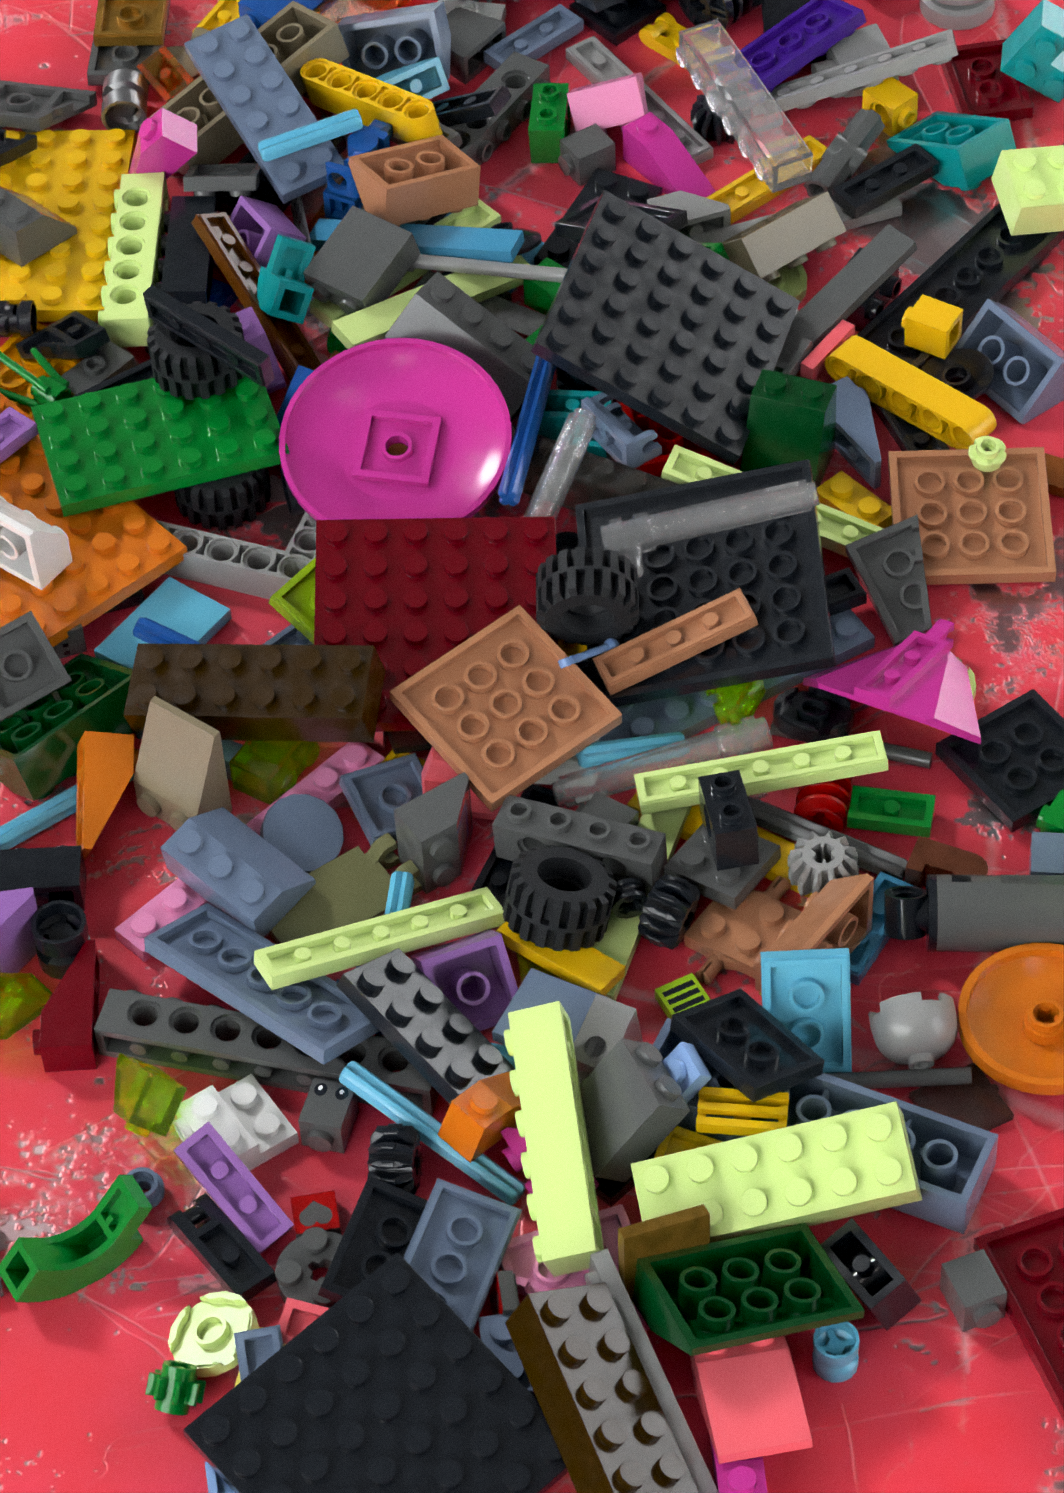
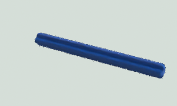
M537 355L498 490L499 502L504 506L507 504L515 506L520 502L556 370L555 365Z

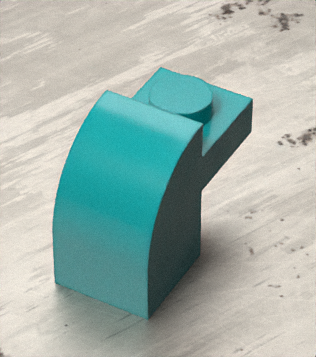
M280 234L277 235L267 267L261 266L257 283L259 307L265 313L273 317L303 324L314 292V288L305 283L303 272L312 261L316 246Z

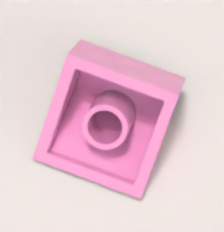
M642 72L574 88L567 93L576 132L593 124H597L606 134V128L620 125L622 131L623 126L648 113Z

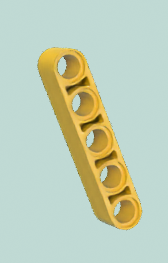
M323 58L310 60L301 67L300 74L310 102L317 107L335 114L357 109L362 118L363 125L369 126L375 119L389 123L393 128L392 137L407 143L442 135L433 103L425 97Z
M851 336L825 359V368L832 379L838 381L848 376L857 387H861L866 391L871 402L955 449H969L970 445H974L976 438L988 436L996 429V419L989 408L860 336Z

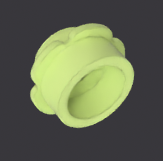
M981 436L974 440V445L969 446L968 455L976 469L983 472H992L1000 468L1007 457L1006 452H1004L1006 445L998 438Z

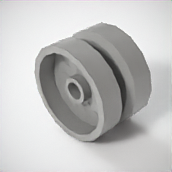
M919 0L921 14L928 22L940 28H952V30L956 31L969 30L983 25L992 17L996 0Z

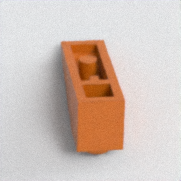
M85 731L77 744L76 846H81L84 861L92 850L132 775L135 774L139 749H134V735Z
M509 1072L479 1080L450 1103L438 1136L470 1163L504 1138L500 1133L507 1127L517 1128L515 1112L521 1110L520 1097H516L513 1093Z

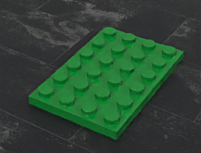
M244 376L243 379L237 380L238 384L234 388L225 389L226 393L219 396L216 394L210 395V398L207 399L195 397L194 400L185 399V396L178 398L172 396L170 391L164 392L160 388L159 383H156L154 378L31 407L63 517L281 464L279 454L281 427L266 388ZM286 443L285 452L286 454H290L289 448Z

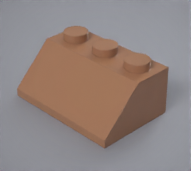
M443 135L349 157L348 164L364 210L396 226L417 220H429L433 216L449 212L457 213L465 208L478 205L481 166Z
M861 874L830 880L820 892L815 891L810 895L805 903L804 910L795 920L790 919L785 923L780 931L779 938L770 948H763L760 952L849 948L851 954L872 930L874 877L869 874ZM760 952L753 965L755 969V989L761 992Z

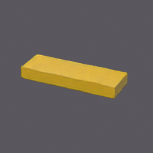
M504 922L496 930V932L502 934L504 944L509 949L561 979L603 996L625 976V965L593 947H580L579 951H553L552 948H541L535 946V943L531 941L526 942L521 939L519 933L512 932L508 927L509 922Z

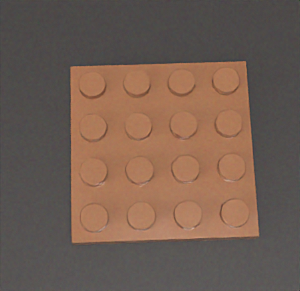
M1044 447L1006 448L1004 451L1007 454L1005 461L1000 468L992 472H983L976 469L968 455V449L888 451L892 525L918 514L927 585L1055 582L1056 564Z
M518 605L390 690V700L458 775L463 772L467 774L470 789L491 812L500 807L506 797L509 795L516 796L622 723V713L576 664L560 669L558 661L568 656L521 605Z

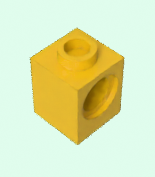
M894 77L884 79L879 85L863 89L862 109H872L878 113L885 125L883 132L893 137L917 121L918 93Z

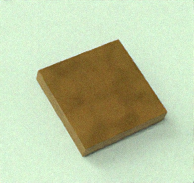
M98 0L93 34L94 46L163 45L169 0Z
M704 1204L618 1228L619 1275L633 1305H635L633 1296L638 1258L710 1243V1213Z

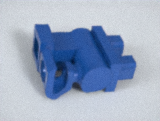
M375 119L369 126L363 125L362 129L352 132L347 138L348 157L345 159L344 165L330 161L325 162L327 188L323 191L326 218L342 220L352 206L360 209L363 207L348 164L349 157L390 147L389 140L393 136L391 124ZM331 173H338L344 177L340 185L334 181Z

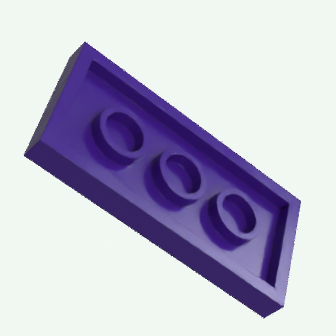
M810 0L715 67L719 79L759 99L761 96L771 93L774 87L788 77L799 73L802 67L816 57L827 53L828 49L837 42L851 36L867 20L862 9L842 0Z

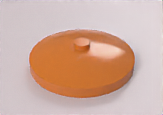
M1027 943L1001 950L979 964L969 975L961 990L957 1020L959 1036L963 1047L972 1061L984 1073L1007 1087L1037 1095H1064V945L1056 943Z

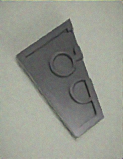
M918 514L845 545L846 554L893 645L895 646L903 642L913 631L926 634L932 628Z

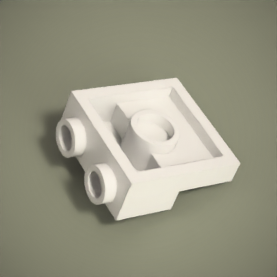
M252 1074L220 1092L211 1085L175 1105L177 1119L173 1121V1125L183 1142L209 1121L249 1171L299 1143L298 1132Z

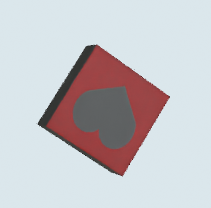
M334 1190L290 1197L296 1238L301 1237L306 1229L312 1227H319L326 1232L341 1234Z
M513 1271L496 1272L490 1292L492 1315L511 1314L520 1304Z

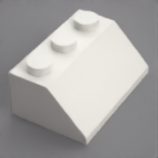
M0 495V568L42 590L73 562L69 538L60 527L51 526L36 518L32 512L21 510L7 502Z

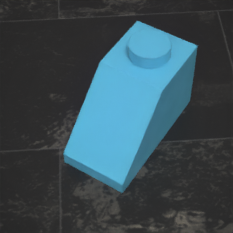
M439 56L410 64L376 77L378 80L427 99L451 90Z

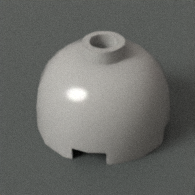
M921 992L897 995L880 1002V1012L868 1013L871 1032L878 1050L887 1059L900 1065H908L909 1069H928L934 1066V1061L943 1057L951 1049L958 1033L955 1003L953 997L945 993H939L938 1000H922Z

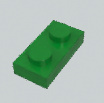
M853 785L847 816V828L930 838L936 795Z

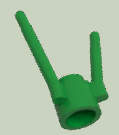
M32 348L30 352L49 377L42 375L37 378L0 351V362L32 384L31 394L34 396V399L0 388V392L9 400L33 407L51 401L70 398L71 390L68 388L70 382L58 374L37 348Z

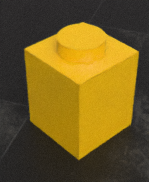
M922 294L913 307L909 306L903 315L901 326L905 328L904 345L945 360L961 337L963 309Z

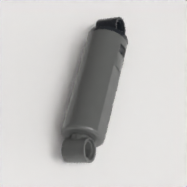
M927 874L926 890L915 886H895L885 890L884 934L898 940H915L926 936L927 951L999 952L1012 946L1027 943H1056L1064 945V875Z

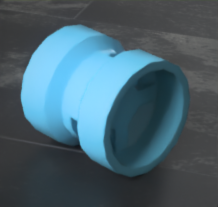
M846 1321L815 1329L813 1335L814 1350L812 1353L813 1369L825 1381L833 1383L844 1382L856 1373L859 1365L858 1351L860 1339L854 1325Z

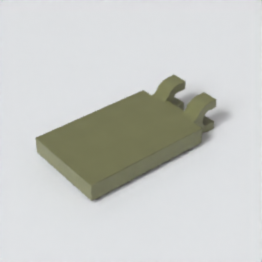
M386 833L375 840L365 854L357 846L308 873L316 880V884L273 927L268 935L277 945L384 915L391 879L386 870L400 864L399 857L394 852L398 848L397 842L389 833ZM411 859L395 870L413 874L415 882L412 895L422 891V885L416 879L420 876V870Z

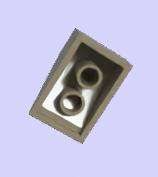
M154 696L149 703L133 779L138 807L150 817L156 816L170 824L175 831L190 817L221 807H224L231 813L232 804L220 731Z

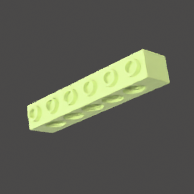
M165 172L122 174L120 189L114 190V205L117 213H111V230L114 237H108V254L111 260L105 261V280L108 284L101 288L104 310L98 312V324L106 329L111 342L119 347L148 346L147 331L150 326H153V320L149 318L143 293L151 285L155 286L156 282H160L158 278V259L163 258L161 255V235L166 234L164 231V212L169 211L170 203Z

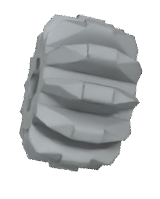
M812 830L809 840L798 838L795 849L790 850V854L787 857V866L789 867L788 878L791 885L797 886L800 896H804L815 891L820 892L832 879L859 875L856 847L849 846L846 836L833 839L830 830L825 836L819 837Z

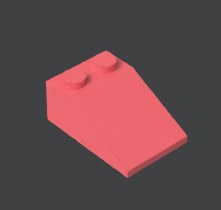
M785 1336L699 1355H690L693 1386L719 1464L813 1447Z

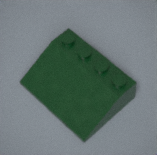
M80 653L63 666L72 680L70 683L0 722V781L17 795L33 801L43 799L52 794L55 786L63 780L77 775V744L85 731L119 734L134 733L123 715L133 669Z
M806 1223L637 1259L633 1296L634 1304L652 1332L691 1356L864 1318L865 1310Z

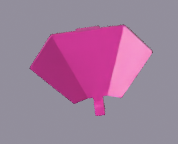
M939 619L926 634L913 631L898 645L803 678V685L819 688L926 724L981 745V735L968 670L950 651L954 640L947 638L949 632L954 631L953 622Z

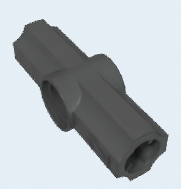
M861 108L846 126L843 133L839 132L822 155V161L803 185L809 197L828 191L832 198L833 188L841 185L847 178L850 179L868 155V149L885 128L878 113L872 109L864 110Z

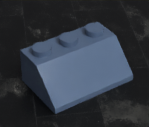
M444 1L347 16L337 23L350 55L342 61V65L376 78L389 71L439 56L447 80L450 78L451 33Z
M987 299L953 349L976 350L990 359L994 368V379L991 386L984 393L1018 422L1025 424L1064 401V351L1010 307Z
M224 807L190 817L160 847L166 867L170 872L214 907L263 937L316 884V880Z

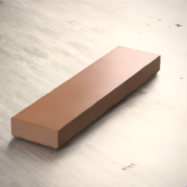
M738 588L592 659L611 696L759 624L742 590Z

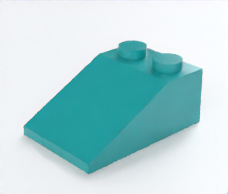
M936 111L886 140L888 147L896 153L917 143L940 162L939 173L932 178L944 186L957 187L961 191L976 189L981 185V181L993 175L1001 150L1017 149L1009 119Z

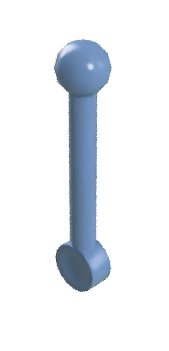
M608 638L604 641L603 645L558 661L560 669L607 652L619 646V643L614 638Z

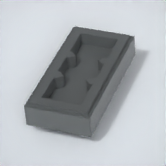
M111 341L104 344L98 353L84 358L62 375L64 379L70 382L68 386L71 390L70 398L135 367V357Z

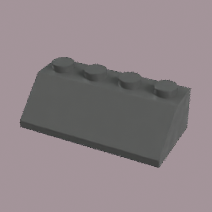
M437 271L413 296L386 333L384 339L416 338L433 341L468 356L479 364L497 384L506 401L510 420L512 421L521 411L536 355L531 352L533 345Z

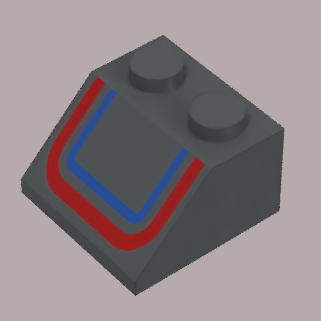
M0 186V253L20 267H23L77 234V228L32 198Z
M465 772L394 810L400 864L402 865L411 859L420 870V876L416 879L422 885V890L426 894L438 887L447 886L462 874L473 832L469 777Z

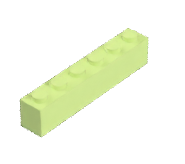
M560 1001L508 1012L510 1029L504 1030L505 1045L509 1056H514L516 1068L509 1072L510 1083L514 1095L520 1097L521 1110L515 1112L516 1125L520 1137H525L527 1151L521 1153V1163L525 1177L531 1179L533 1193L527 1194V1206L532 1221L537 1220L539 1235L533 1236V1249L537 1262L544 1263L554 1277L589 1269L590 1254L604 1250L571 1022Z

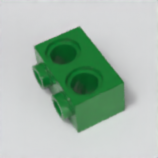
M534 83L528 127L531 163H558L560 139L570 135L572 114L567 98V93L570 91L569 83Z

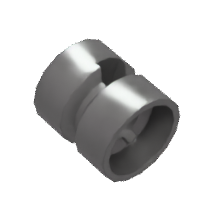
M127 68L114 70L105 77L103 82L102 123L107 130L117 128L135 130V133H138L140 130L139 125L147 119V80L135 70Z

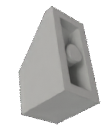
M681 190L647 199L648 205L687 210L688 225L678 230V232L687 237L730 226V207L722 202Z

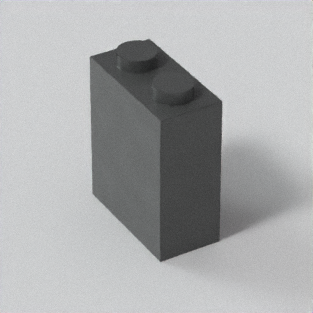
M352 206L304 270L303 274L308 285L314 288L312 296L323 303L330 301L338 305L349 315L387 300L418 258L420 251L412 232Z
M621 1038L580 1084L594 1177L626 1182L633 1175L631 1163L646 1160L690 1112L681 1095L682 1090L679 1084L671 1078L662 1062L661 1053L648 1042Z

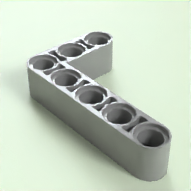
M305 512L286 550L155 520L186 545L188 551L183 554L184 561L164 574L269 600L275 592L316 557V520L307 512Z

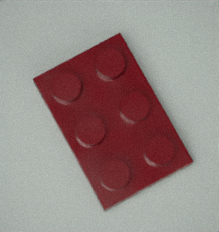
M1006 39L957 46L958 55L952 57L947 63L941 64L958 113L1009 119V121L1033 118V105L1025 84L1000 71L1002 47Z

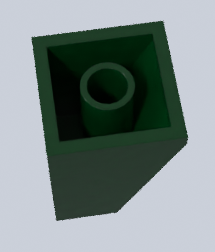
M762 369L750 397L746 426L750 433L743 448L740 471L746 472L809 459L812 467L814 489L819 487L835 451L837 385Z

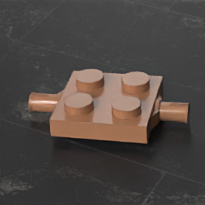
M776 876L765 891L761 892L753 889L736 910L714 900L708 905L684 934L685 946L703 954L707 959L703 966L695 973L698 981L702 984L704 982L705 985H710L722 969L739 971L755 979L753 965L759 952L765 947L770 948L779 938L780 931L785 923L790 919L795 920L801 913L800 910L779 901L791 887L787 879L784 877L781 879V876Z

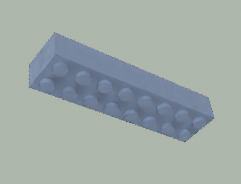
M670 1018L666 1019L653 1043V1046L661 1053L662 1061L681 1041L684 1042L670 1029ZM701 1057L712 1076L704 1087L737 1089ZM826 1073L781 1091L789 1093L787 1127L897 1101L903 1113L922 1200L891 1208L958 1233H965L996 1165L998 1134ZM699 1092L687 1103L690 1112L677 1126L696 1132ZM707 1114V1117L734 1119V1116ZM751 1118V1120L778 1122V1119ZM700 1133L723 1142L741 1137H746L739 1135Z

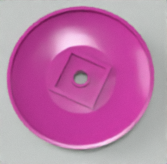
M388 338L370 341L342 351L324 362L304 380L291 398L284 413L279 435V454L285 480L299 505L315 520L471 518L490 500L499 487L512 445V425L509 410L499 387L492 377L479 364L463 353L443 344L416 338ZM286 443L289 448L290 454H286L285 452ZM397 443L408 447L405 453L398 456L387 452L390 446Z

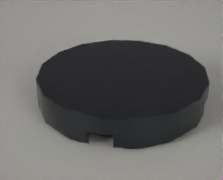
M809 686L808 691L798 692L799 687L790 688L779 694L774 701L773 723L780 732L792 739L810 743L844 737L849 734L853 727L854 709L850 708L851 702L845 697Z

